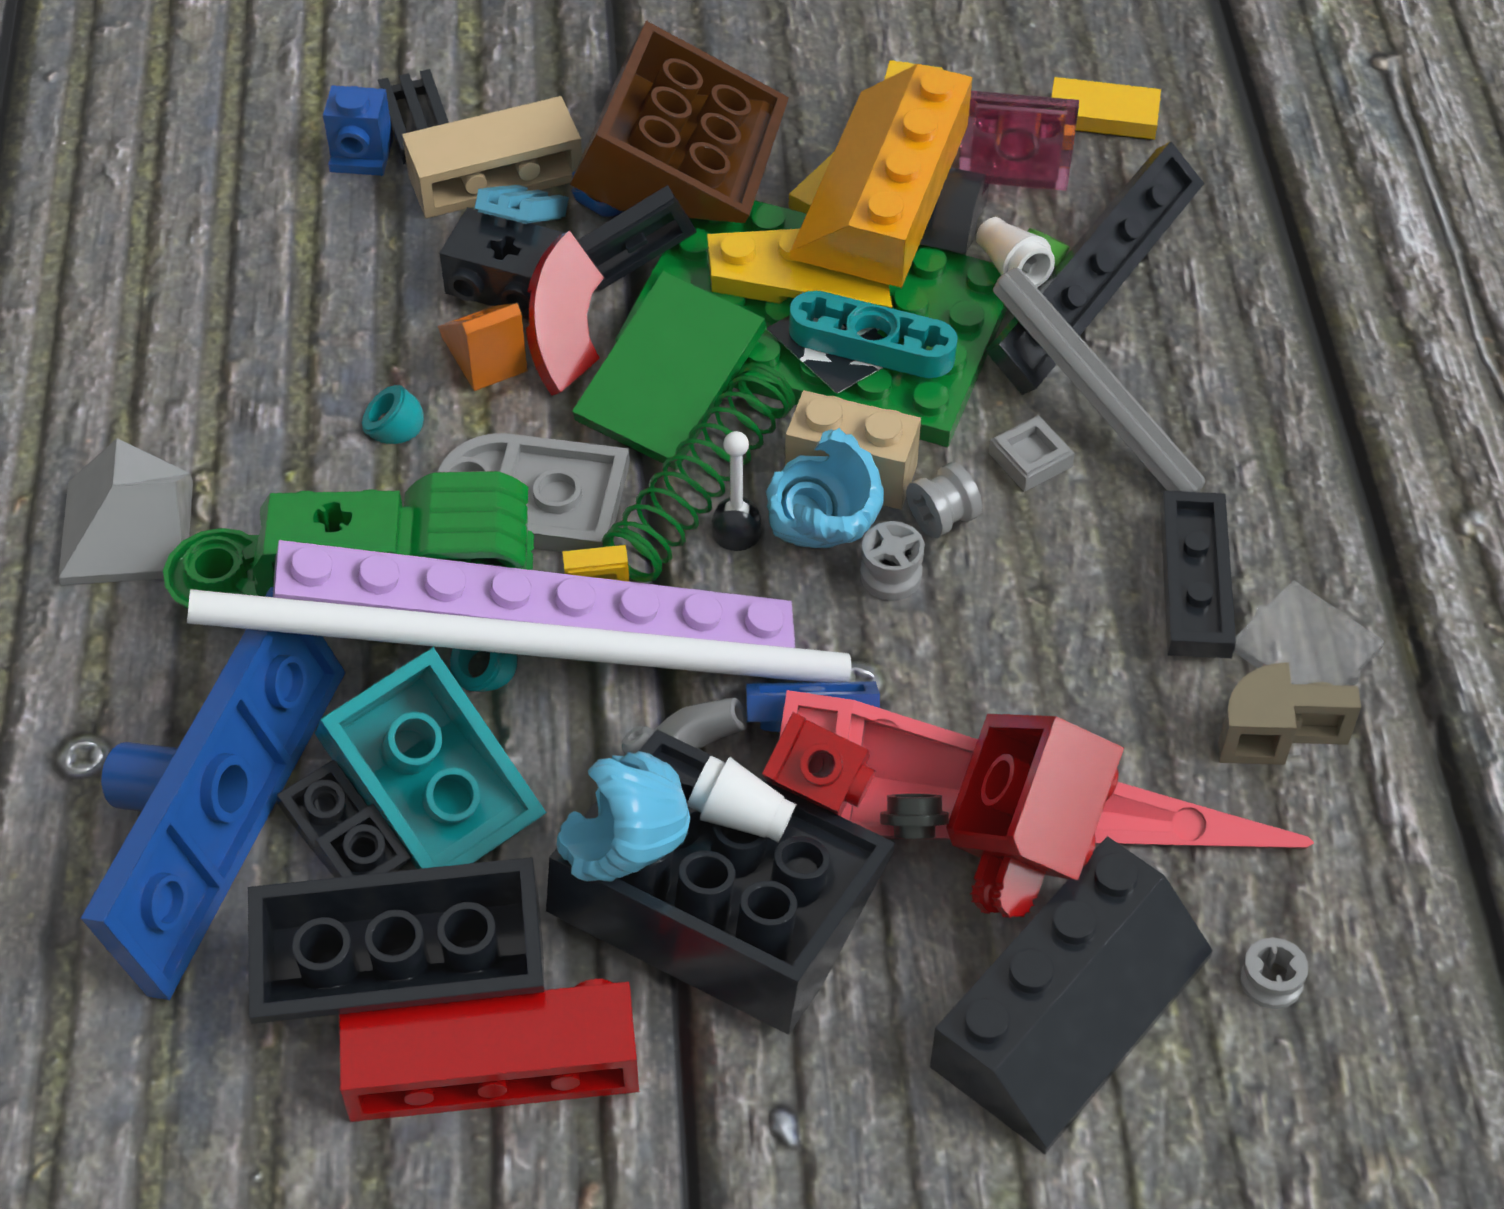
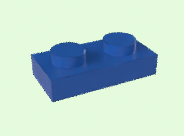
M876 681L746 683L747 722H760V729L765 731L780 732L787 690L851 699L880 708V693Z

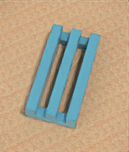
M521 185L479 188L475 209H478L480 213L528 224L565 217L569 197L561 195L548 196V192L541 190L527 191L528 187Z

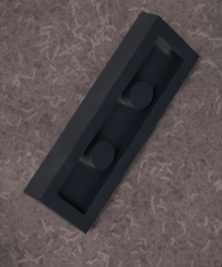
M1163 491L1160 513L1167 655L1232 659L1236 646L1226 493Z

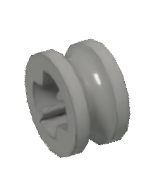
M1274 937L1260 939L1250 946L1245 955L1240 982L1246 995L1258 1005L1271 1009L1286 1008L1295 1003L1301 995L1303 984L1308 976L1309 964L1305 954L1295 944L1285 939ZM1264 963L1267 964L1269 970L1272 969L1274 963L1284 967L1287 970L1284 981H1282L1280 975L1276 976L1275 981L1265 978L1261 974Z

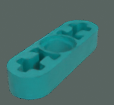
M824 291L801 293L793 299L790 305L789 334L793 341L802 347L924 378L943 376L950 372L955 364L957 334L949 324L943 321ZM814 318H819L817 322L813 321ZM842 324H846V330H842ZM865 328H877L884 331L888 336L881 340H867L858 335V332ZM899 338L904 339L903 345L898 344ZM927 346L933 347L932 350H926Z

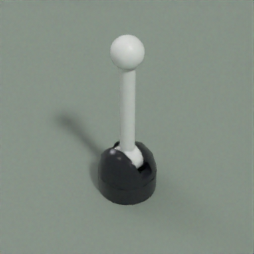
M734 431L725 437L723 443L725 451L730 455V497L720 502L713 514L712 534L716 543L721 547L731 551H743L753 547L761 537V515L758 507L750 499L743 497V455L749 448V441L745 434Z

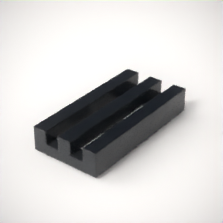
M430 69L420 71L421 79L414 81L411 80L409 73L399 75L400 84L395 85L390 84L389 78L378 79L379 89H386L392 131L403 164H406L402 134L407 132L396 100L405 98L416 131L428 128L417 97L418 95H425L435 126L449 123Z
M667 185L577 241L604 277L597 287L601 291L692 236L697 231Z

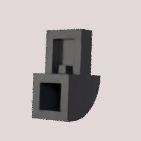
M950 168L920 245L961 253L967 252L975 238L978 217L987 203L990 184L984 183L986 174Z

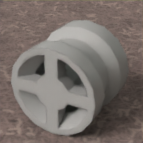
M950 462L940 467L936 477L930 480L919 478L907 486L906 496L912 515L922 530L932 538H939L947 534L952 529L954 522L958 520L970 522L982 513L983 505L976 483L966 469L956 462Z
M887 521L873 526L864 535L861 550L863 559L861 562L860 579L863 587L872 596L889 601L906 599L914 594L921 585L923 568L921 563L923 562L925 544L921 534L914 527L903 522Z

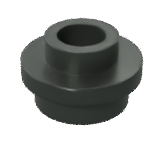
M893 794L887 795V811L880 813V824L894 826L895 838H934L935 826L949 824V813L942 811V795Z

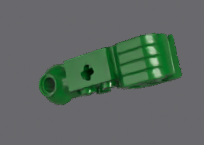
M500 471L433 472L420 478L406 490L404 506H402L400 491L369 489L353 492L299 491L296 493H270L260 507L261 529L259 535H248L241 530L218 528L201 531L183 540L168 556L163 569L164 586L175 602L186 609L189 606L190 589L265 597L270 587L274 586L275 559L279 540L532 570L533 553L531 551L534 548V534L528 530V507L526 506L528 503L529 487L518 479Z

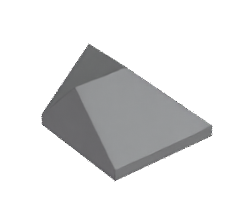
M116 438L68 481L58 577L61 586L164 579L163 569L169 554L183 540L190 536L193 488L191 473Z

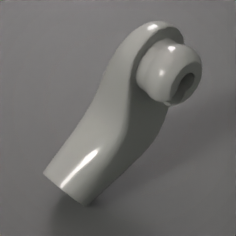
M737 698L690 705L670 715L654 730L647 726L633 728L623 738L622 750L625 755L628 752H638L657 729L700 749L714 741L745 730L747 727V715Z

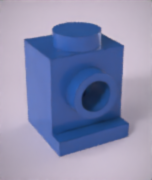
M331 85L323 113L330 152L329 171L334 173L384 176L393 142L386 89Z

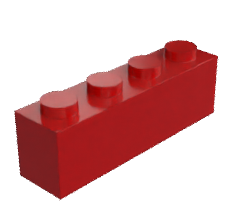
M590 979L578 983L575 987L548 989L541 993L339 1015L340 1091L350 1122L639 1092L630 981L613 983L605 979Z

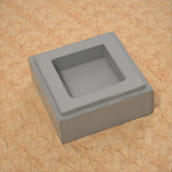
M1039 415L990 439L989 444L990 456L1024 492L1073 467L1075 453Z

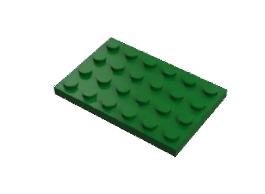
M754 200L750 215L745 223L690 218L697 232L662 253L615 341H618L663 271L764 317L766 328L789 316L790 305L794 298L788 297L787 300L778 304L712 292L707 234L800 229L806 213ZM919 244L902 288L889 285L892 309L937 319L949 324L955 330L958 338L955 364L950 372L943 376L924 378L883 367L837 394L767 329H765L743 366L749 363H759L775 369L791 385L795 395V405H798L804 390L921 417L919 440L949 447L987 358L986 350L993 343L1007 311V307L995 295L993 290L1001 274L993 262ZM879 330V331L877 332L878 334H880V335L883 336L884 338L888 336V335H887L884 331H882V330ZM899 338L898 344L903 345L904 339ZM927 346L926 350L933 349V347ZM754 371L745 373V376L765 380L776 387L783 394L787 402L782 389L768 376ZM745 381L752 393L780 400L772 390L764 385L753 381Z

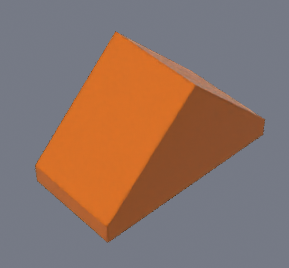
M518 303L488 307L438 326L441 337L474 391L528 371L522 314Z

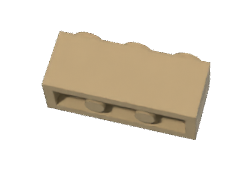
M562 96L402 134L408 176L425 219L463 210L467 207H475L479 188L521 185L528 187L527 191L570 183L572 174L577 169L582 157L581 137Z

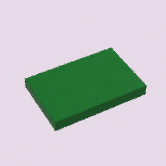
M663 271L572 410L575 421L664 464L667 458L676 455V448L680 442L689 439V432L695 425L702 422V416L705 412L714 408V403L718 396L727 391V386L732 379H735L766 329L765 318ZM702 429L697 431V433L694 435V439H697ZM689 445L683 448L681 455H687L690 450ZM672 462L669 467L677 470V462Z

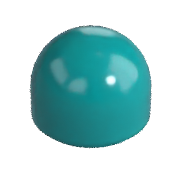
M389 386L378 393L369 403L362 418V429L371 438L381 443L399 444L409 441L423 427L424 413L422 406L417 398L403 386ZM388 412L382 419L378 421L379 417L382 414Z
M452 649L450 657L451 673L458 684L466 690L485 692L498 689L506 685L516 673L518 665L517 654L490 652V661L487 669L483 674L474 678L468 671V664L471 658L479 651Z

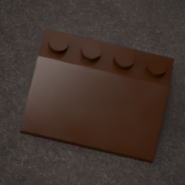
M645 21L617 75L569 185L583 191L589 198L597 202L606 203L619 211H626L668 185L689 218L745 223L750 215L789 97L656 25Z

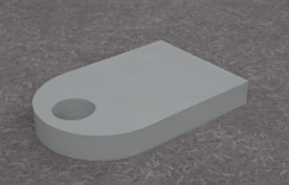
M494 433L472 438L457 446L443 460L438 472L500 471L518 479L529 487L528 503L526 506L528 507V530L534 534V549L562 552L602 547L603 536L616 522L630 466L629 448Z

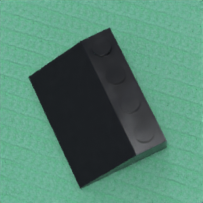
M658 729L639 750L649 753L671 765L679 775L687 804L710 756H712ZM761 779L783 795L784 799L796 804L779 842L768 837L764 838L700 820L701 812L688 807L690 814L688 833L678 847L657 862L643 867L638 872L617 878L611 882L580 880L571 874V864L568 860L563 859L557 848L551 854L548 868L546 912L789 1035L823 986L891 858L895 842ZM597 801L584 815L585 818H596L598 816Z

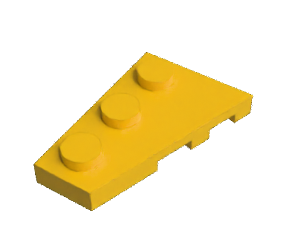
M800 229L707 234L712 292L780 304L787 300L788 297L795 298L807 291H824L892 308L888 284L790 259V251Z

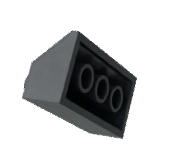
M1107 836L1094 850L1088 863L1082 868L1078 881L1071 879L1066 881L935 1027L930 1068L1046 1154L1211 958L1213 950L1165 875Z
M533 857L248 887L249 1019L251 1024L544 992L543 942L539 895Z

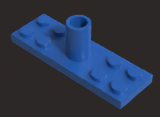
M270 587L265 597H273V587ZM246 629L178 748L123 742L110 751L104 762L101 785L107 802L117 809L140 811L141 813L126 836L123 845L99 887L92 895L80 919L147 997L171 999L277 801V794L282 792L346 673L323 636Z

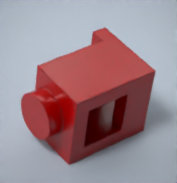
M792 712L762 775L767 782L841 816L847 803L858 808L870 786L875 770L865 766L870 757L868 749ZM821 753L828 754L835 760L833 772L824 778L815 777L809 772L810 760L815 755Z

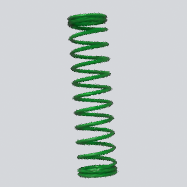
M759 363L744 365L738 372L737 378L732 379L727 386V392L718 396L714 403V408L707 410L702 416V422L691 429L689 439L680 442L676 448V455L667 458L663 464L662 471L653 475L649 481V488L639 492L636 497V504L625 509L622 514V521L614 523L602 538V547L615 546L614 537H621L630 541L643 556L651 560L654 566L653 573L641 572L628 564L629 578L647 583L655 581L662 572V564L670 563L673 559L670 546H683L686 542L684 530H695L699 526L697 513H709L712 510L710 497L716 498L724 495V481L729 482L730 476L719 475L710 465L702 461L693 445L694 443L708 446L720 458L730 463V455L712 442L706 429L715 428L721 430L726 436L733 432L725 427L719 412L735 415L744 426L758 435L759 441L756 445H749L746 457L743 460V465H748L751 461L750 450L760 449L764 444L762 434L773 433L776 429L775 419L785 418L794 407L795 395L791 385L775 369ZM754 371L768 376L782 389L787 402L783 394L776 387L765 380L745 376V373ZM745 381H753L772 390L781 400L783 408H773L761 402L748 389ZM736 384L740 392H732ZM732 396L744 398L754 409L769 417L771 420L769 429H759L749 417L737 411L733 404ZM725 398L728 399L730 408L719 406ZM715 413L718 424L707 423L710 415ZM702 429L705 440L694 439V435L698 430ZM685 446H690L693 457L681 455V451ZM681 460H688L699 464L708 474L717 479L720 484V490L717 493L706 491L698 482L688 476ZM672 462H677L680 473L668 471V467ZM667 476L683 479L695 490L702 493L707 501L706 508L699 509L693 507L684 498L679 496L669 483ZM663 477L668 490L654 488V484L659 478ZM654 492L668 495L687 508L694 518L693 524L685 525L675 520L661 507ZM650 493L655 507L641 504V500L646 494ZM641 509H647L664 517L676 527L681 539L678 542H673L658 534L649 525ZM637 510L642 524L627 521V517L632 511ZM628 526L642 529L654 536L667 551L666 558L661 559L652 544L640 534L628 529Z

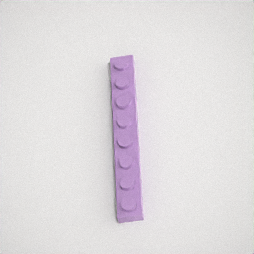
M279 540L276 552L273 586L274 598L795 648L792 601L283 540Z

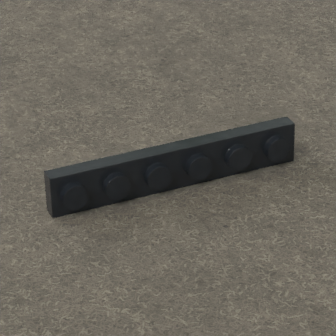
M1171 141L1157 148L1053 270L1048 280L1038 288L1079 336L1205 184ZM1016 317L1009 322L986 350V353L1021 395L1037 389L1056 366V363Z

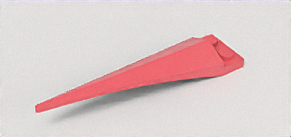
M787 690L780 736L792 712H795L805 717L806 720L869 750L870 757L865 766L875 770L873 779L858 808L847 803L841 817L885 838L903 839L894 837V826L880 824V813L887 811V795L937 794L942 795V811L948 812L950 818L978 739L856 700ZM824 753L815 755L809 763V772L818 778L829 776L835 768V760L830 755ZM1121 782L1117 783L1113 794L1105 802L1094 833L1096 844H1101L1107 836L1118 844L1305 849L1314 844L1308 836ZM947 824L935 826V837L927 839L950 840L946 829Z

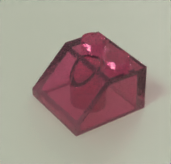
M971 91L968 126L961 141L959 169L986 174L984 183L1067 191L1079 100Z

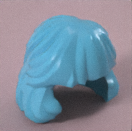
M840 428L836 430L831 429L822 433L821 439L815 448L816 451L822 450L829 454V456L800 455L788 462L781 472H774L770 485L766 490L768 500L766 507L769 511L768 520L773 534L785 542L810 548H831L839 544L854 542L869 530L883 506L884 488L881 484L879 469L876 467L871 453L860 448L852 434H845Z
M642 751L636 753L628 752L625 756L612 755V759H599L588 770V775L598 786L595 792L598 803V816L587 819L576 811L570 813L567 820L561 825L556 846L563 859L568 860L571 864V874L583 881L603 880L611 882L617 878L638 872L643 867L657 862L678 847L688 833L690 814L679 775L668 763Z

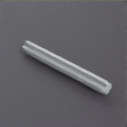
M1013 268L1000 276L993 288L995 295L1167 491L1199 492L1205 484L1203 475L1019 268Z

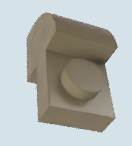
M1289 662L1273 663L1251 671L1238 682L1230 696L1218 741L1219 763L1285 765L1292 743L1348 745L1361 710L1358 686L1333 685L1328 682L1291 684Z

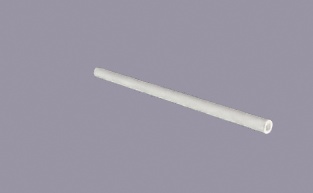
M190 589L188 624L806 682H848L851 673L850 654L842 652Z

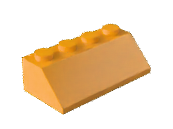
M916 64L861 91L791 248L790 259L902 288L967 129L973 77Z

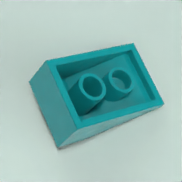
M434 647L321 718L314 733L331 759L336 761L367 806L372 803L375 805L410 854L411 862L416 869L474 863L547 813Z

